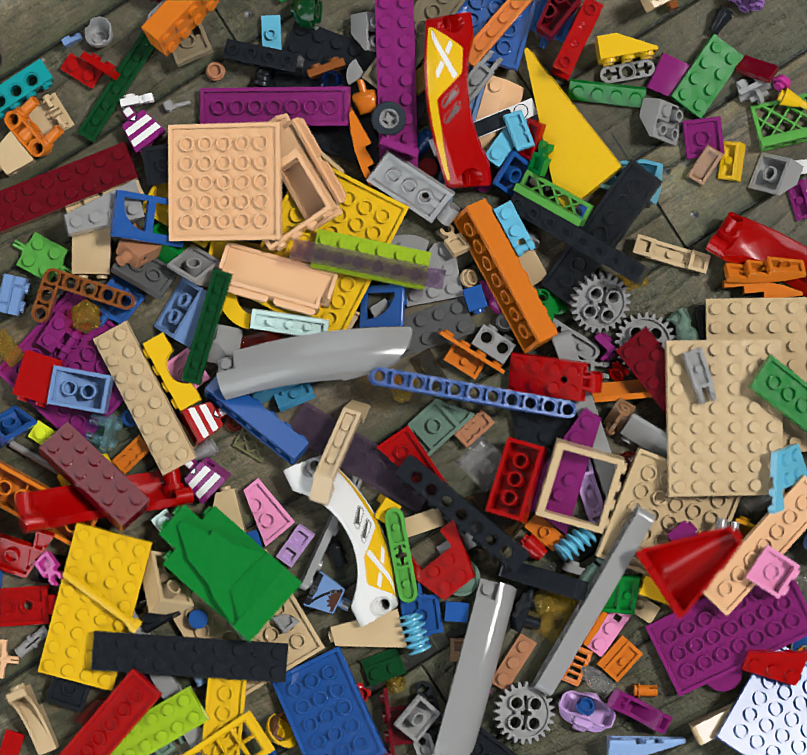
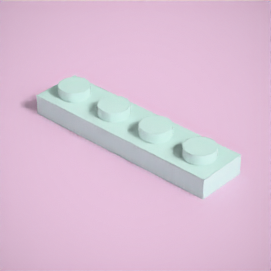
M256 308L252 309L250 324L252 329L299 336L328 332L329 319Z

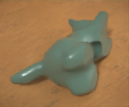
M680 307L679 310H674L670 317L666 319V321L673 323L676 327V340H700L698 330L691 327V318L686 308Z

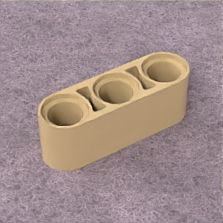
M432 508L405 517L407 536L411 537L446 525V520L442 516L443 512L439 508H436V510Z

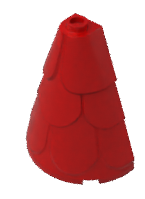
M732 526L701 532L696 536L642 548L636 552V555L677 618L681 619L690 611L702 593L708 589L718 573L723 571L743 544L741 541L743 536L738 529L734 530Z

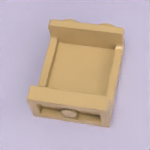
M111 228L72 236V274L88 279V275H96V279H107V276H112V272H110L111 240L113 238L110 235Z

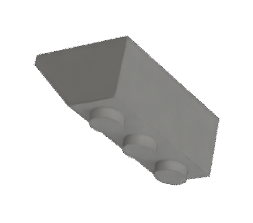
M632 413L618 433L622 435L621 440L630 445L633 442L641 449L667 458V433Z

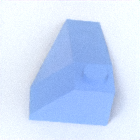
M607 735V755H649L684 744L686 739L680 736Z

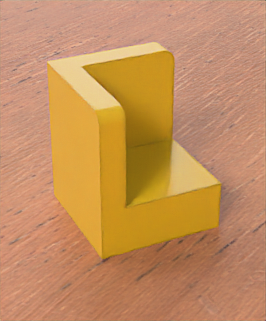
M380 493L377 501L381 504L374 517L385 523L386 511L392 507L400 509L402 506Z

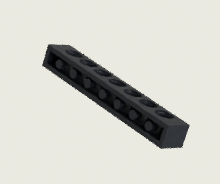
M515 191L511 202L520 217L635 284L641 285L650 271L649 267Z
M410 454L395 472L398 474L397 479L405 485L409 483L413 487L412 491L417 496L421 497L423 495L427 498L428 501L426 503L435 510L439 508L446 520L449 522L453 520L457 523L458 526L456 528L463 534L469 533L473 537L471 540L479 547L483 545L487 548L488 551L486 553L493 559L499 558L503 562L501 565L509 572L512 570L516 572L531 554L414 455ZM416 471L422 474V480L419 483L412 479V475ZM429 484H434L437 487L435 495L427 492ZM448 496L452 499L450 507L443 506V497ZM459 509H464L467 512L466 519L461 520L457 517ZM478 521L482 524L480 532L473 531V522ZM489 534H494L497 537L496 544L492 545L487 542ZM508 546L512 549L510 557L503 556V547Z

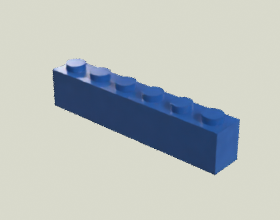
M217 376L205 387L204 396L290 465L293 466L307 451L309 442L302 434H297L287 422L283 423L273 411H268L264 408L258 399H253L246 394L226 400L220 390Z

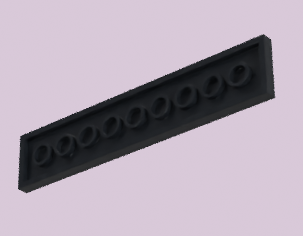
M94 631L91 670L130 672L135 668L139 673L286 683L288 643Z

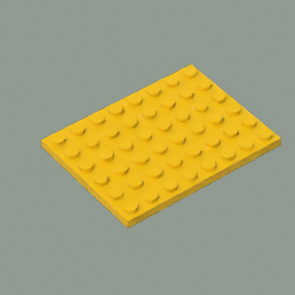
M332 168L346 193V201L339 205L343 214L318 229L391 244L409 207ZM289 190L282 201V236L305 221ZM318 229L314 231L305 230L302 232L303 236L294 241L290 240L287 243V247L280 251L269 250L264 240H262L258 250L311 265ZM339 273L329 308L319 306L318 313L309 317L329 319L328 331L346 330L372 280ZM267 300L266 302L256 301L276 312L308 316L277 307L273 304L272 300Z

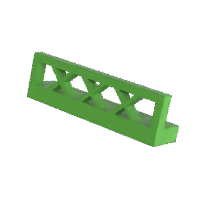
M528 169L521 182L516 183L513 189L578 227L584 226L594 205ZM529 176L536 178L537 187L530 188L525 185ZM542 187H552L554 196H544ZM562 195L568 196L571 205H560L558 197ZM582 204L588 207L583 217L576 213V205Z

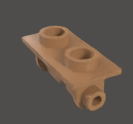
M619 398L602 423L606 426V435L611 436L616 432L619 433L636 407Z

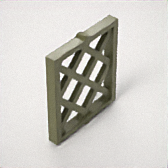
M243 427L239 431L233 446L262 463L271 449L266 445L258 448L257 441L260 440L256 439L254 435V440L247 441L245 434L250 432H245ZM243 435L244 442L238 443L239 437ZM254 442L256 449L249 450L248 443ZM245 444L246 450L239 446ZM266 449V453L261 457L259 450ZM257 451L258 457L251 454V452Z

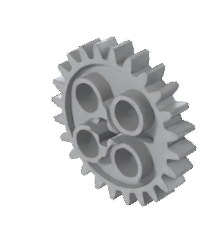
M599 271L598 277L592 273L591 279L584 276L585 282L578 281L580 287L573 288L576 294H570L574 299L569 302L573 307L569 309L574 314L572 318L575 321L577 320L576 323L582 326L584 330L589 328L591 333L595 329L598 333H601L602 328L608 332L609 326L615 329L616 322L622 323L620 317H627L624 311H630L626 304L631 303L627 298L631 295L626 291L628 287L615 274L611 277L609 272L604 276ZM597 288L596 293L591 295L592 290ZM615 292L614 296L609 298V295ZM592 306L591 310L585 313L586 309ZM609 310V313L606 316H603V313Z
M645 312L644 317L637 313V319L631 315L630 323L624 320L625 327H618L622 332L615 334V336L619 337V340L614 341V343L620 347L632 337L631 330L633 328L641 330L645 326L650 332L652 329H657L660 332V337L657 341L662 343L664 349L665 341L672 340L676 336L670 335L673 328H666L669 322L661 323L662 316L656 320L655 313L649 318L648 312Z
M518 681L516 682V687L509 684L510 690L508 691L503 688L504 696L498 694L497 696L501 700L500 702H494L498 709H493L492 711L498 715L493 717V719L499 720L495 726L497 728L502 727L499 733L505 734L507 732L505 738L509 740L512 737V742L514 743L518 739L520 744H524L525 739L529 744H532V738L535 741H539L538 735L545 737L544 729L550 731V728L547 726L548 723L554 724L550 717L555 716V714L551 713L550 710L555 708V706L549 705L553 699L546 698L547 694L541 693V691L532 687L533 682L530 686L528 681H524L523 686ZM515 697L519 699L517 707H513L511 704L512 699ZM536 698L538 704L535 708L532 709L530 706V702L532 699ZM527 710V714L521 715V711ZM513 717H517V725L512 727L510 720ZM535 718L536 725L535 727L530 728L529 721L530 719Z

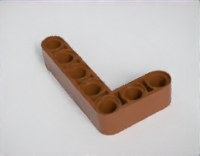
M50 268L43 275L31 315L37 322H48L52 316L60 289L124 310H132L136 306L137 301L135 296L129 292ZM56 272L58 279L52 283L49 280V275ZM71 278H75L77 282L74 288H69L67 285L68 280ZM89 284H93L95 291L89 295L86 293V287ZM50 290L52 298L45 301L43 294L45 291ZM107 290H111L113 298L107 301L104 299V293ZM125 296H130L132 302L126 307L122 304V299ZM40 309L46 311V316L43 319L37 317V312Z

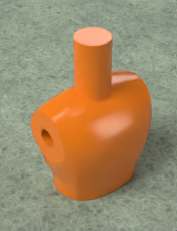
M364 79L356 80L359 92L352 95L355 109L358 111L359 116L373 113L374 108L378 106L375 89L367 90Z

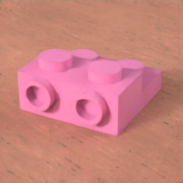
M766 544L745 577L779 599L780 596H784L787 593L790 581L792 579L795 580L799 575L800 565Z

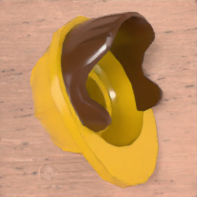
M285 712L273 714L268 718L265 727V734L268 739L286 748L294 747L297 744V740Z

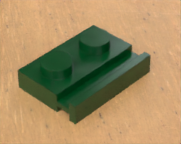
M397 647L361 659L370 686L406 673Z

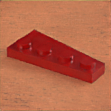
M409 425L376 447L398 467L402 465L410 454L414 455L447 483ZM416 471L413 473L412 479L419 483L422 480V474ZM429 484L427 492L435 495L437 487L434 484Z

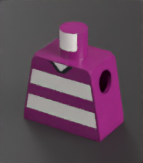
M129 106L122 112L128 120L122 127L138 155L142 153L141 148L150 147L167 134L165 129L144 110L136 113Z
M208 457L204 458L200 463L194 459L185 464L191 471L185 477V482L192 488L193 493L202 504L231 476L228 471Z

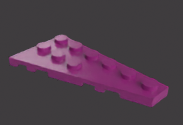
M585 407L563 440L593 448L602 418ZM563 449L545 508L546 510L572 517L590 457ZM550 458L542 470L531 506L533 511H535ZM543 517L567 534L570 524Z

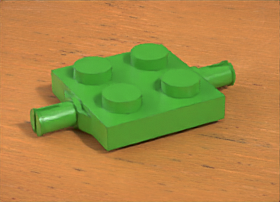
M36 232L26 244L17 239L14 241L15 243L12 246L22 251L21 257L16 264L19 268L41 280L45 271L50 268L64 272L68 271L72 274V270L64 266V259L69 252L66 248ZM53 272L49 275L50 282H52L54 277L57 275L56 272Z

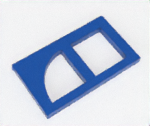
M123 190L115 191L111 236L180 248L183 247L184 241H169L168 235L153 233L156 203L169 205L168 198ZM124 197L147 201L143 231L136 228L128 219L124 206Z
M369 285L360 305V328L404 327L405 287L398 285ZM395 293L392 304L383 314L367 319L369 294Z

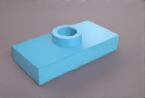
M261 16L262 46L282 50L281 16Z
M522 109L503 115L515 151L519 152L534 147L535 143Z

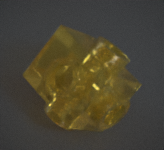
M85 299L71 307L73 327L87 334L101 326L100 310L97 305Z

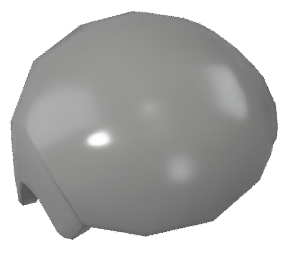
M101 16L90 19L88 27H85V39L90 46L102 48L112 41L113 27L107 18Z

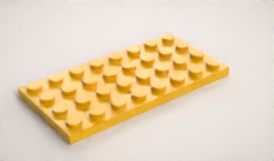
M78 522L64 571H69L131 618L135 611L153 542ZM62 579L38 672L113 691L118 672L91 670L94 631L129 633L128 628L125 626L126 624L68 580Z

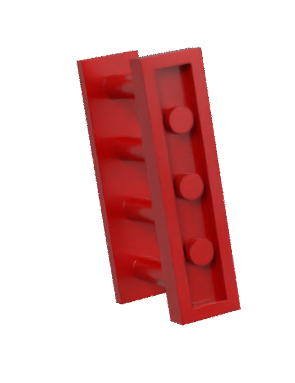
M595 0L584 1L553 64L550 74L568 81L604 6L603 4Z

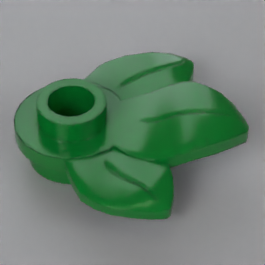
M548 289L537 290L538 297L544 300L541 302L546 307L551 321H553L554 315H562L568 311L566 305Z

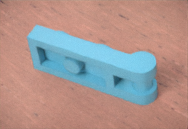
M511 200L493 209L518 257L524 255V252L529 249L532 251L536 248ZM524 238L526 243L519 246L517 241Z

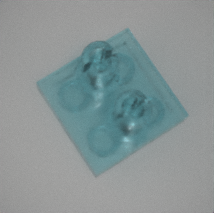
M92 412L91 417L98 419V421L90 419L89 424L103 427L105 432L104 435H99L87 431L85 436L92 437L93 439H85L92 445L99 446L100 452L112 453L113 450H116L118 444L116 439L117 432H121L124 421H121V416L110 414L109 417Z

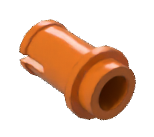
M637 683V685H633V696H637V698H640V696L657 697V685H640V683Z

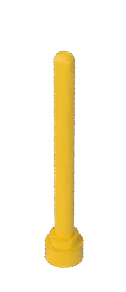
M69 571L62 573L66 580L123 621L129 632L134 634L142 624L140 619L137 617L130 618Z

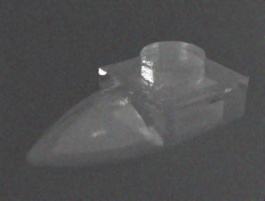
M582 666V674L586 683L601 698L605 699L617 686L600 670Z

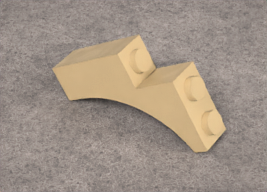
M21 683L9 689L10 693L6 695V698L21 717L38 755L57 749L59 747L58 741L43 704H38L31 684L25 686L24 683Z

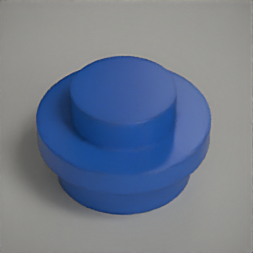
M588 697L580 698L576 702L577 712L585 716L592 715L595 709L593 700Z

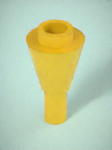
M787 87L784 90H780L777 97L779 105L801 107L807 110V101L802 100L801 97Z

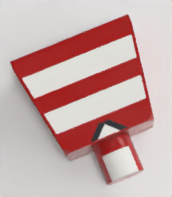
M211 402L186 408L178 414L195 447L217 432L223 426L221 419L228 416L219 407L215 409Z

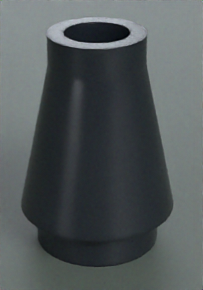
M720 5L715 10L708 30L718 35L732 19L733 12Z

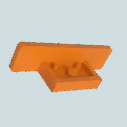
M447 329L444 331L438 330L437 333L452 342L443 357V360L475 380L485 364L502 374L505 373V370L501 368L503 366L501 363L494 359L490 362L485 358L487 355L477 349L475 352L469 348L471 345L462 339L460 342L453 338L455 335Z

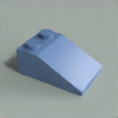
M54 365L47 404L108 414L114 376Z

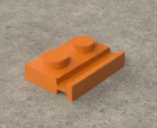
M621 635L596 664L616 682H619L643 653Z

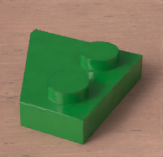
M623 574L601 612L634 615L640 577Z

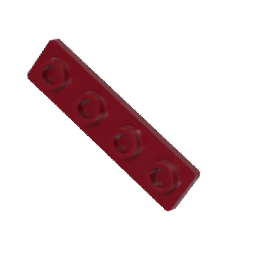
M383 688V692L380 693L381 704H385L386 712H382L383 724L387 723L388 731H384L385 741L390 743V750L387 751V755H395L394 746L413 744V740L394 725V722L408 705L389 707L387 688Z

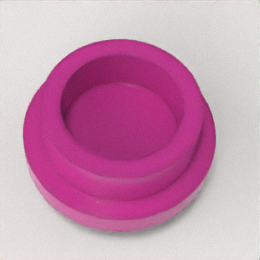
M779 74L772 80L773 86L777 91L780 92L781 89L784 90L786 87L790 89L791 81L787 76Z

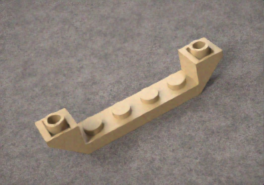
M352 399L343 407L315 471L309 497L311 501L328 506L335 490L333 482L359 422L364 423L370 405Z

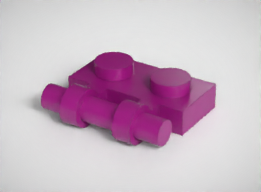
M56 311L36 343L51 353H54L56 348H59L61 351L57 357L64 360L67 354L70 355L72 352L71 348L75 342L79 341L82 337L81 333L85 328L78 324L75 330L71 329L70 327L74 321L61 312ZM66 333H68L70 337L64 345L61 341Z

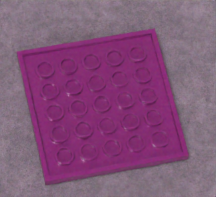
M68 291L55 305L50 320L45 323H39L0 365V376L14 388L25 350L61 360L57 357L61 351L59 348H56L54 353H51L36 343L56 311L61 312L74 321L70 327L71 329L75 330L78 324L85 328L81 333L82 337L80 340H77L71 348L72 352L70 355L67 354L65 359L62 360L65 361L64 367L111 376L93 339L114 328L116 325L108 319L102 328L99 327L95 322L102 315L100 310L84 296ZM66 333L61 341L64 345L70 337L68 333ZM151 358L147 359L152 367L154 365ZM114 381L108 414L53 404L46 405V408L35 405L34 400L28 399V402L57 429H60L68 422L86 440H89L124 402V399Z

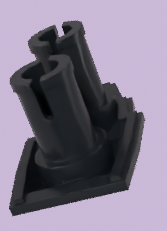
M527 586L510 614V628L518 633L522 631L524 625L538 630L541 625V618L528 615L530 607L544 612L548 605L547 600L533 596L534 588Z

